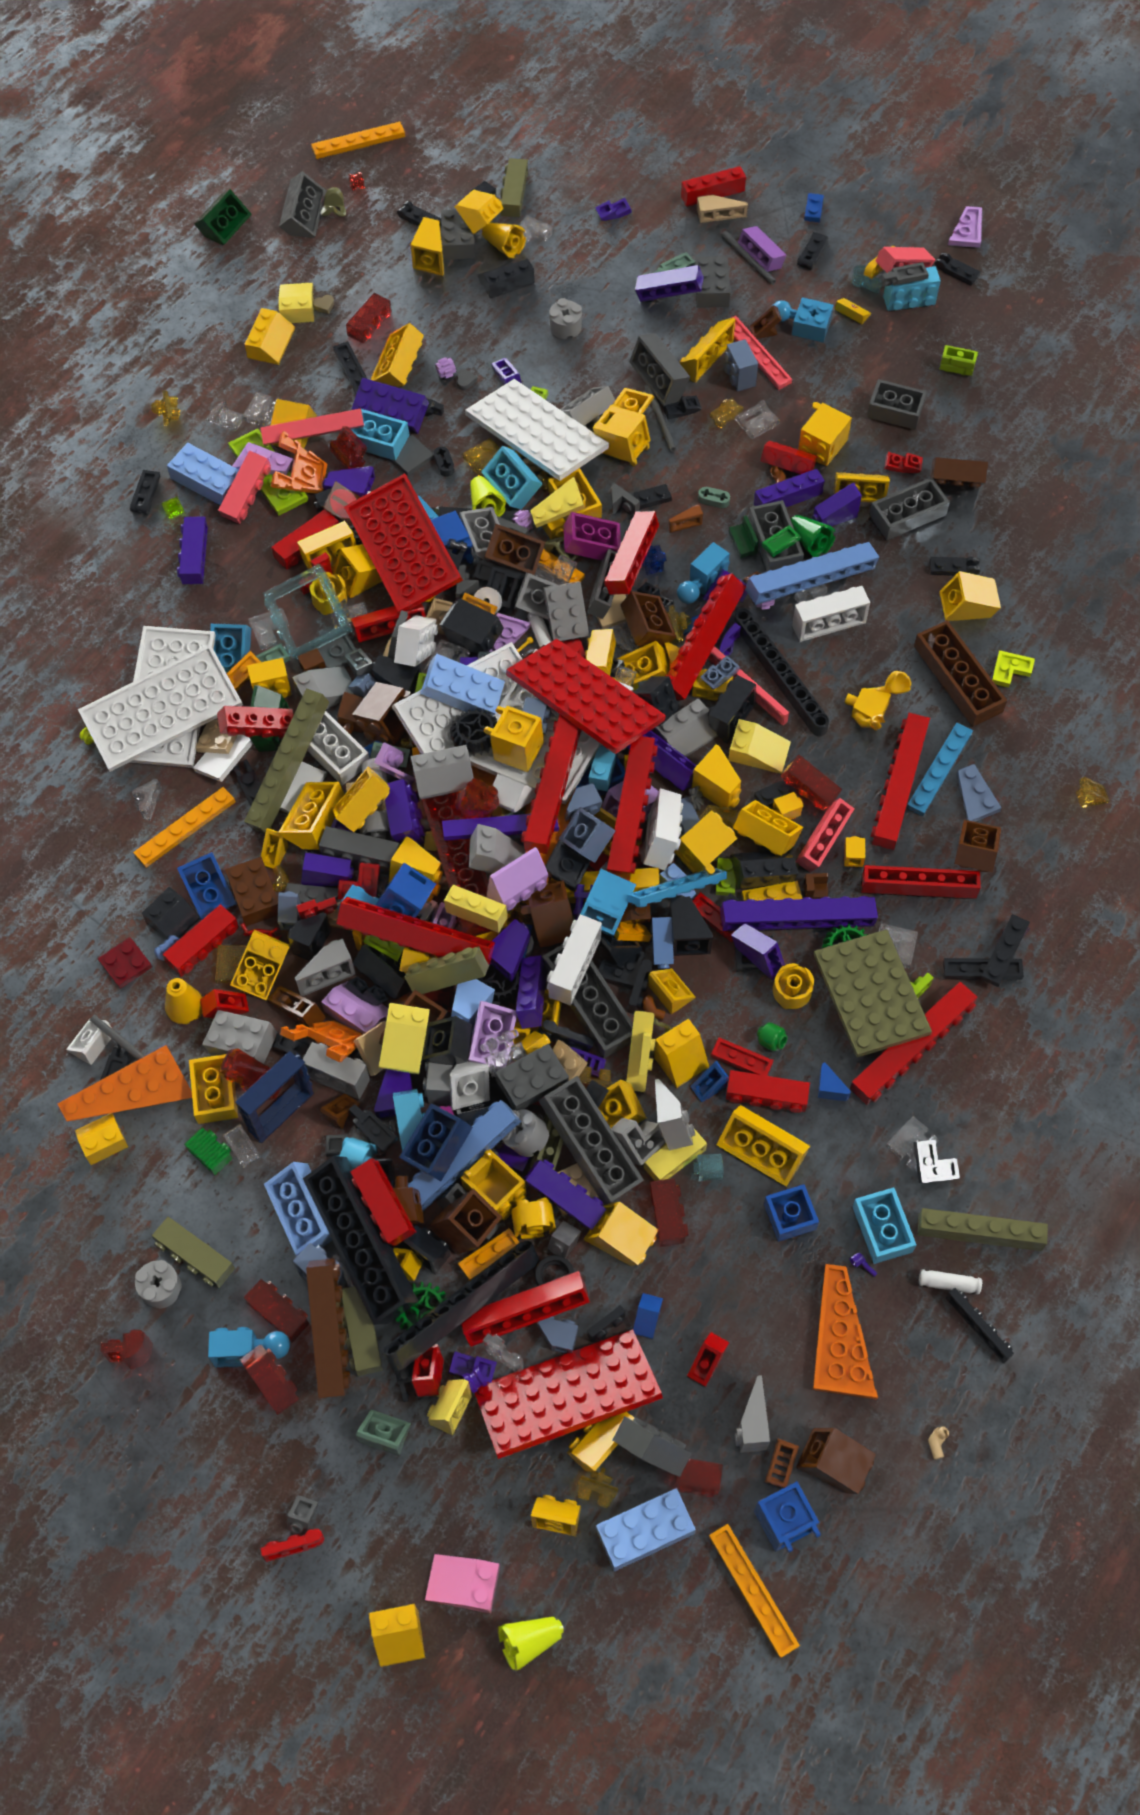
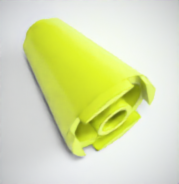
M478 476L472 479L470 483L472 510L493 507L496 516L501 517L506 510L505 498L486 478Z
M554 1617L508 1623L498 1627L499 1641H504V1656L511 1669H515V1671L523 1668L562 1638L561 1633L564 1632L561 1621L559 1619L556 1620Z

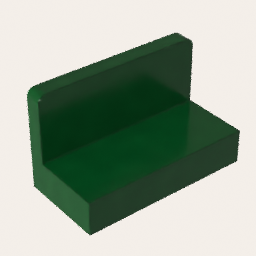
M747 515L743 516L742 524L729 527V534L740 558L755 555L758 550V539Z

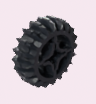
M477 708L475 711L468 709V713L462 711L461 716L456 715L455 721H452V727H450V737L455 747L467 745L468 753L472 752L473 756L478 752L482 756L483 751L489 753L490 748H492L491 737L484 732L485 727L482 725L494 729L497 723L496 717H492L491 712L486 713L484 709L481 712Z
M491 964L485 977L478 978L477 980L499 992H494L493 1001L504 1003L507 1007L508 1001L515 1003V997H518L521 966H519L513 982H510ZM490 973H494L491 977L487 978L488 980H485ZM497 976H498L499 980H500L501 983H502V987H501L500 983H499L498 980H497ZM511 983H514L512 988L508 991L505 990L508 986L512 985Z

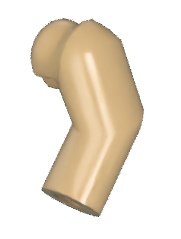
M946 1427L936 1428L928 1439L934 1460L944 1457L941 1445L949 1436V1431Z

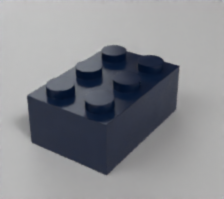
M431 1103L399 1158L441 1182L473 1127L461 1118Z

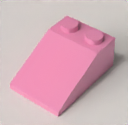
M435 1554L425 1601L491 1614L500 1566L498 1563L478 1559Z

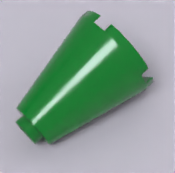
M795 515L790 518L794 530L801 536L800 544L809 555L820 557L821 553L826 554L835 541V536L833 535L835 529L832 526L801 515Z

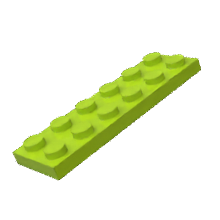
M259 429L253 430L228 443L229 448L237 458L248 442L274 451L270 445L264 446ZM273 474L265 476L260 491L278 516L309 501L305 492L271 487Z

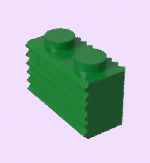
M202 1127L184 1145L215 1176L232 1160L231 1149L224 1142L220 1144L216 1140L218 1137L210 1129L206 1131Z

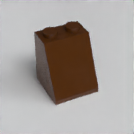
M472 1188L441 1210L429 1227L458 1255L478 1248L501 1220L502 1216Z
M813 1428L796 1468L847 1494H859L865 1486V1478L874 1465L873 1460L876 1454L836 1428Z

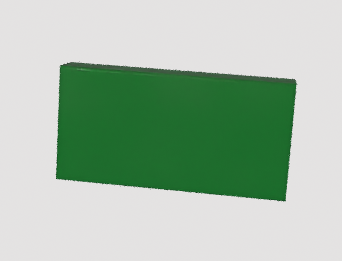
M788 525L763 541L762 547L774 557L798 542L801 536Z

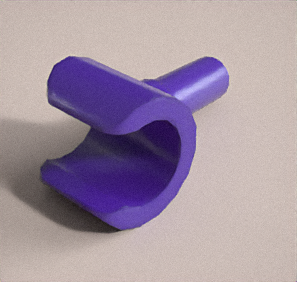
M857 1253L849 1259L855 1268L862 1265L873 1277L877 1275V1272L868 1265L861 1253Z

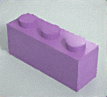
M757 226L742 230L738 244L767 272L782 268L786 254Z

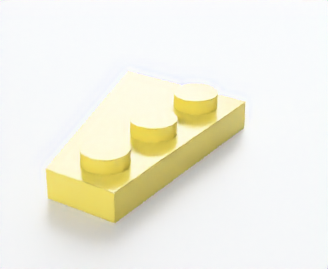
M575 478L570 479L530 510L536 528L570 515L571 512L585 509Z

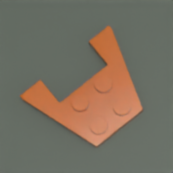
M283 431L280 435L278 447L295 454L291 476L289 477L275 471L271 487L315 494L322 492L327 463L313 452H307L301 447V443L297 440L294 442L288 437L289 434Z
M336 1021L313 1023L312 1027L296 1025L295 1029L290 1030L288 1026L281 1027L280 1035L293 1041L308 1036L315 1039L316 1043L330 1046V1048H327L326 1056L338 1062H342L357 1048L354 1040L363 1035V1033Z

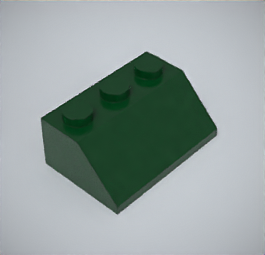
M229 189L215 200L194 225L204 237L225 245L252 214L233 191Z
M254 685L250 707L289 708L287 701H285L281 694L259 685ZM255 735L249 737L258 752L277 751L283 739L279 738V736L264 738Z

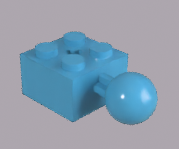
M803 297L798 310L791 309L790 304L783 300L773 304L778 308L782 320L780 322H785L789 318L794 319L792 335L824 343L832 319L833 304Z
M714 542L691 563L689 581L679 585L677 589L679 600L685 604H691L698 599L700 593L705 596L722 568L728 572L730 553Z
M239 1327L233 1331H228L227 1328H217L215 1331H209L208 1358L215 1368L258 1366V1352H265L270 1358L280 1359L290 1349L288 1336L280 1331L269 1333L265 1339H257L253 1330H250L248 1327Z

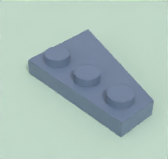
M975 764L957 771L959 788L964 801L963 806L967 815L966 820L976 822L1001 811L1000 804Z

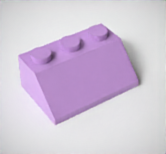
M536 847L490 875L486 898L504 904L507 910H511L520 901L527 900L532 893L544 889L547 885L548 872Z
M347 982L334 987L322 1001L324 1012L343 1025L363 1034L387 1019L388 1008L383 1004L376 1006L358 998L345 987Z
M480 1001L467 1060L487 1064L489 1068L495 1071L506 1067L517 1017L516 1010Z

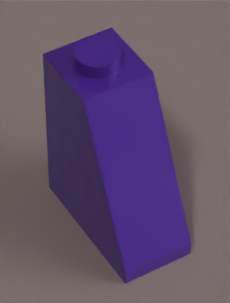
M368 466L331 471L328 473L327 478L323 480V488L325 490L331 489L334 482L337 481L362 497L371 490L375 480L374 467Z
M854 483L848 485L815 506L812 519L835 526L857 518L862 495Z
M305 853L301 885L339 886L340 879L348 880V878L352 879L354 868L350 867L351 860Z
M516 919L492 940L495 942L490 964L510 982H513L530 940L529 928L523 922L519 923Z
M744 923L731 935L735 947L770 979L773 980L779 969L785 966L778 943L748 924Z
M386 1069L374 1107L375 1115L378 1119L396 1116L393 1093L413 1090L410 1073Z

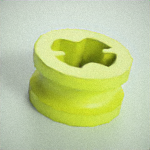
M85 727L79 737L85 744L90 745L94 740L88 728Z

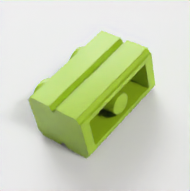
M945 345L940 370L972 376L978 352Z

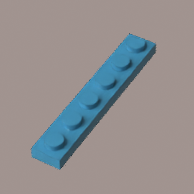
M959 723L955 724L907 804V809L924 816L971 737L973 730Z
M715 868V872L710 875L704 870L627 894V902L635 904L636 907H645L648 903L661 902L664 898H674L677 894L689 893L692 889H702L708 884H718L719 881L727 879V871Z

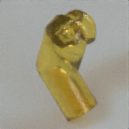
M278 865L273 869L277 876L273 889L276 892H281L286 888L289 877L282 866Z

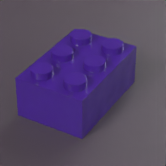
M404 779L387 783L390 787V793L385 799L391 836L399 845H401L406 836L410 837L418 845L425 843L424 836H426V831L420 820L423 819L421 809L418 808L420 798L417 791H414L411 784H408Z

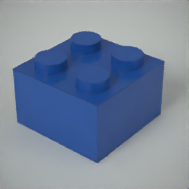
M805 1184L765 1196L764 1207L778 1242L817 1230L819 1220Z

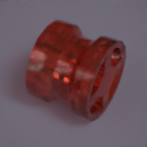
M357 172L355 175L348 174L352 190H356L358 187L365 188L361 172Z

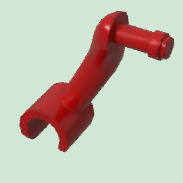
M245 923L240 924L245 932L243 934L245 936H251L253 931L256 930L275 939L282 937V935H274V931L278 928L272 930L252 929L248 931Z

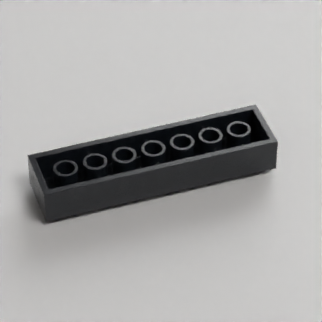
M332 1156L305 1176L303 1180L373 1324H388L419 1301L391 1245L385 1243L381 1238V1229L371 1219L370 1215L372 1212L361 1199L363 1195L360 1189L358 1190L352 1182L353 1176L350 1172L353 1169L347 1157Z

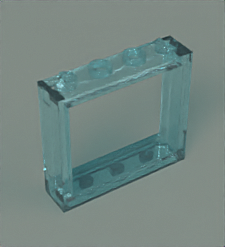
M320 564L263 593L265 597L264 604L272 613L270 618L274 625H277L279 628L277 631L278 636L286 644L284 649L289 656L291 655L295 659H298L297 656L315 648L318 649L353 631L328 575ZM318 578L340 626L296 648L275 600Z

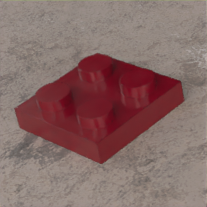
M131 937L97 958L119 989L152 968L149 960Z

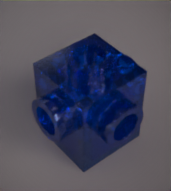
M660 545L650 546L642 567L644 566L647 575L664 571V562L667 561L665 551L661 550Z

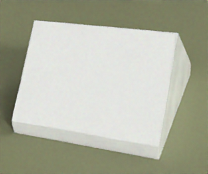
M497 774L487 800L515 813L530 803L532 799H535L537 794H535V789Z
M88 1020L66 1050L92 1065L111 1038ZM102 1020V1021L105 1022L109 1027H111L110 1024H109L106 1020Z
M467 1061L454 1067L450 1073L452 1110L490 1100L489 1066L487 1064Z

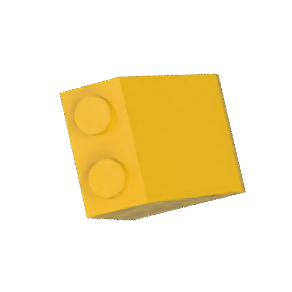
M424 217L411 242L413 269L443 276L444 266L439 221Z
M276 399L271 425L317 417V415L309 405ZM309 437L297 439L303 449Z
M363 544L340 549L332 573L336 576L338 574L343 578L349 598H353L382 582Z
M959 571L939 591L945 621L991 618L1001 608L995 579Z
M716 744L694 768L692 788L700 786V791H702L704 797L728 812L732 807L735 808L740 801L741 780L720 746Z
M406 836L391 859L389 883L402 864L406 863L436 883L427 899L428 902H431L433 897L438 896L440 892L441 862L410 837Z
M689 1019L655 1039L654 1059L676 1088L709 1068L701 1035Z
M620 1201L604 1205L603 1207L607 1210L592 1230L589 1229L584 1240L629 1266L641 1264L646 1258L645 1252L648 1247H651L656 1241L657 1237L655 1235L658 1229Z
M415 1604L369 1613L372 1638L380 1667L425 1658L419 1612Z

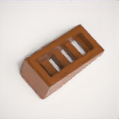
M695 505L670 518L669 533L702 525L703 512L700 505Z
M779 1438L777 1439L765 1482L782 1488L787 1487L799 1449L798 1445ZM780 1447L792 1450L791 1455L779 1451ZM778 1455L789 1459V1463L777 1460ZM775 1464L786 1467V1472L774 1468ZM772 1473L784 1476V1480L771 1477Z

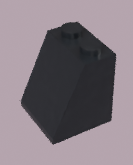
M458 597L439 624L453 648L482 655H488L504 629L497 616Z
M378 655L376 662L374 661L372 664V672L377 682L404 688L405 691H409L411 694L415 693L419 673H422L420 664L410 666L394 663V658Z
M677 895L674 898H670L669 917H672L673 956L711 954L713 934L690 896Z

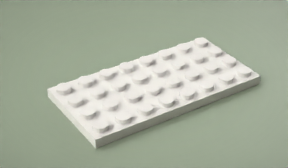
M515 379L465 410L467 417L559 481L609 448L607 441L595 435L591 430Z
M143 626L133 682L209 644L214 649L215 631ZM200 727L129 763L193 768Z
M510 642L467 666L505 681L499 706L515 682L506 676V669L523 659L513 643ZM421 690L393 704V710L421 754L455 747L450 737V727H452L451 724L452 721H455L456 715L461 716L462 710L420 694Z
M211 644L78 709L111 772L218 718L217 712L224 705L242 706L243 704Z

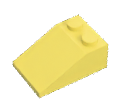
M313 283L280 285L279 313L290 323L314 322Z
M739 719L731 743L728 761L782 774L791 742L757 723Z
M389 1003L379 1068L419 1074L430 1009Z
M465 1379L448 1380L445 1386L442 1385L439 1395H437L439 1399L436 1405L432 1404L427 1414L430 1425L452 1436L472 1398L469 1381Z

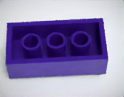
M362 377L351 409L361 408L408 423L409 432L418 434L429 402L425 395Z

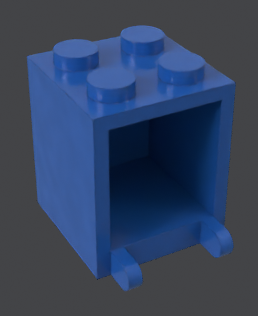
M456 511L432 519L431 522L445 548L450 538L455 539L458 543H467V549L462 561L466 560L468 563H473L474 559L471 554L472 541ZM453 549L452 553L456 554L457 549Z
M403 863L386 887L376 906L416 918L436 883L406 863Z
M798 1482L760 1500L756 1505L754 1513L775 1552L786 1547L789 1553L792 1552L791 1544L812 1532L816 1538L821 1536L817 1528L820 1522Z

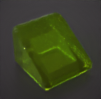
M178 496L161 503L169 519L185 513Z

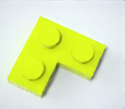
M999 650L992 681L995 685L1009 688L1013 673L1031 677L1035 659Z

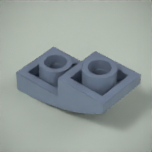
M726 655L716 666L712 665L700 678L714 690L734 676L740 670V666Z
M688 797L681 799L683 809L680 813L682 821L679 827H682L684 835L700 821Z

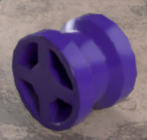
M478 1366L474 1367L472 1372L463 1374L464 1379L469 1381L473 1394L477 1392L479 1387L488 1385Z

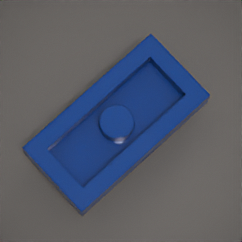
M808 193L804 221L820 223L824 195Z

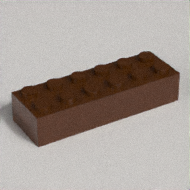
M948 620L917 634L914 643L915 649L972 727L1004 712L1007 699Z
M336 1258L314 1260L308 1263L306 1273L318 1398L345 1396L346 1390L349 1389V1384H351L350 1371H346L349 1353L348 1349L344 1350L347 1332L346 1328H342L345 1312L344 1306L340 1307L341 1298H343L342 1285H338L339 1277H341L340 1264H336Z

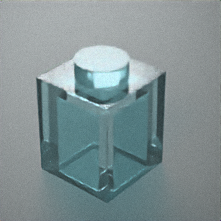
M722 1154L697 1155V1161L693 1162L694 1174H698V1181L723 1180Z

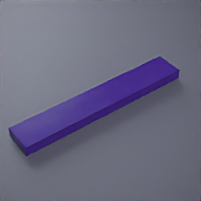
M531 814L442 821L444 841L470 839L477 824L496 828L505 835H519L527 830L526 819ZM558 819L555 824L554 832L559 831Z

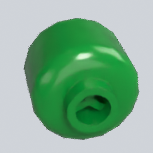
M769 1022L761 1026L757 1031L758 1042L766 1049L777 1051L783 1049L787 1043L788 1036L785 1029L774 1023Z

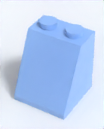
M477 979L457 984L451 1017L457 1016L472 1024V1035L480 1001L492 1004L495 990Z

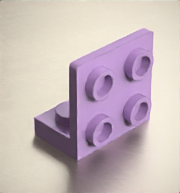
M383 743L374 763L380 765V770L396 778L404 779L411 785L413 782L416 783L414 777L397 770L403 762L405 753L389 744Z

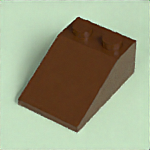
M495 524L484 558L505 568L535 575L545 541Z

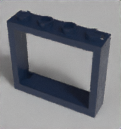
M291 1051L282 1057L235 1101L247 1131L261 1144L314 1094L311 1087L313 1084L310 1082V1076L307 1073L308 1069L304 1065L305 1061L301 1059L299 1054L294 1055ZM293 1077L295 1084L258 1117L256 1110Z

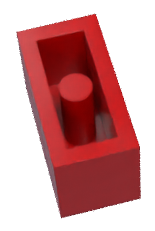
M438 1344L433 1345L415 1359L412 1382L418 1397L439 1395L444 1359Z

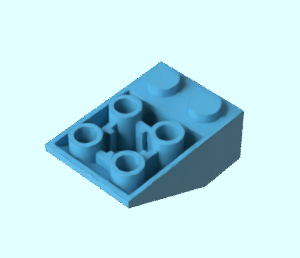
M600 869L580 914L601 922V933L613 938L629 903L627 902V894L633 893L636 884Z

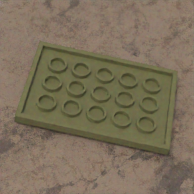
M887 929L814 951L813 955L856 1057L931 1035L932 1030Z

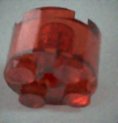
M473 778L455 798V808L462 812L461 816L464 819L490 817L499 805L498 790L494 786H489L477 778Z

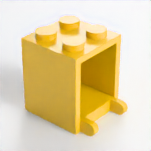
M814 402L812 408L816 411L801 429L798 450L817 455L816 462L828 466L848 441L852 417L825 403Z
M610 405L598 422L594 424V434L609 443V448L602 452V454L630 462L632 466H636L637 457L643 450L650 448L649 430L646 417L643 414Z
M497 706L495 711L501 714V717L494 729L490 727H485L484 732L491 737L494 760L528 772L544 744L542 720L538 716L510 706H506V708Z
M711 810L680 838L679 849L674 850V853L693 874L705 870L711 875L715 872V868L710 863L729 847L737 837L733 829L727 827L722 822L721 816Z
M491 1149L486 1150L484 1155L469 1170L466 1169L461 1177L462 1187L467 1192L474 1188L502 1216L501 1220L503 1221L511 1215V1210L517 1205L516 1202L526 1199V1182Z

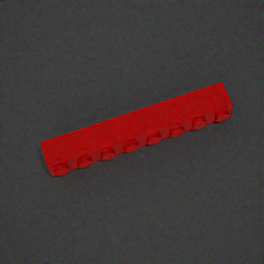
M734 574L723 575L717 580L716 587L709 594V599L702 607L700 616L695 620L694 627L686 636L684 645L679 649L678 656L671 663L668 674L665 675L670 676L677 701L686 699L746 589V586Z
M909 712L907 719L903 718L900 729L904 731L903 734L899 733L896 743L900 746L899 749L894 750L892 757L895 760V764H890L888 775H891L890 780L886 779L883 790L887 792L886 795L881 796L879 803L883 807L881 811H877L875 818L878 825L877 827L873 826L870 836L874 837L872 845L891 850L895 849L929 725V717Z
M560 714L558 721H555L553 725L554 735L550 736L549 752L545 753V767H541L540 770L541 781L536 784L535 794L537 795L531 802L530 809L532 812L526 819L527 830L522 833L521 842L524 843L525 851H530L536 847L539 853H548L582 730Z
M645 736L640 737L631 743L614 829L616 831L613 834L607 872L630 881L631 874H635L636 871L634 857L639 855L640 846L637 845V841L642 838L643 829L640 828V825L645 822L646 816L643 808L648 806L649 795H646L647 789H651L652 778H649L650 773H654L655 762H652L653 756L657 757L658 752L655 738Z
M346 897L341 902L336 923L344 929H354L360 931L363 935L379 937L382 941H392L402 947H412L421 953L428 952L434 954L437 958L444 957L448 953H457L469 947L475 948L479 946L490 965L495 946L493 941L350 897Z
M959 982L925 1013L932 1030L931 1035L885 1050L852 1081L850 1090L866 1105L871 1101L876 1102L882 1096L881 1092L885 1088L890 1089L895 1084V1079L899 1075L901 1077L904 1076L912 1063H918L926 1050L929 1052L937 1044L936 1040L939 1038L943 1039L950 1032L949 1028L954 1025L956 1027L963 1020L962 1016L966 1012L970 1014L977 1005L975 1003L978 997L962 982Z

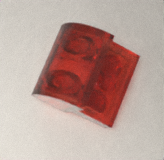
M343 426L337 439L330 442L329 449L331 453L346 469L361 468L365 464L363 456L368 447L348 426Z
M130 1330L129 1333H123V1342L118 1339H111L107 1343H101L100 1352L109 1362L124 1361L130 1369H136L145 1364L150 1358L153 1343L142 1330Z

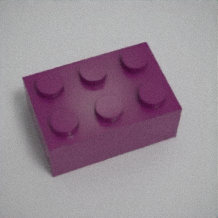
M571 512L563 525L566 553L602 560L608 549L618 552L620 548V523Z

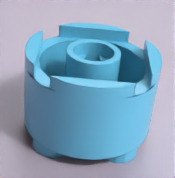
M346 1137L342 1143L340 1156L347 1157L354 1170L370 1158L373 1159L374 1153L377 1154V1146L353 1137Z

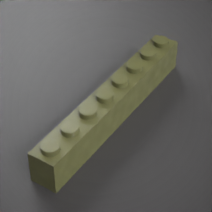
M306 688L244 820L250 828L262 833H266L267 828L271 829L328 707L329 701L323 694Z

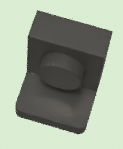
M298 1495L287 1516V1529L295 1534L305 1535L318 1508V1502Z

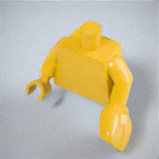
M894 671L886 679L885 686L868 689L862 688L858 697L848 693L844 704L853 707L851 716L860 727L872 728L877 731V729L882 727L880 723H885L883 716L889 705L891 694L909 692L911 680L905 672Z

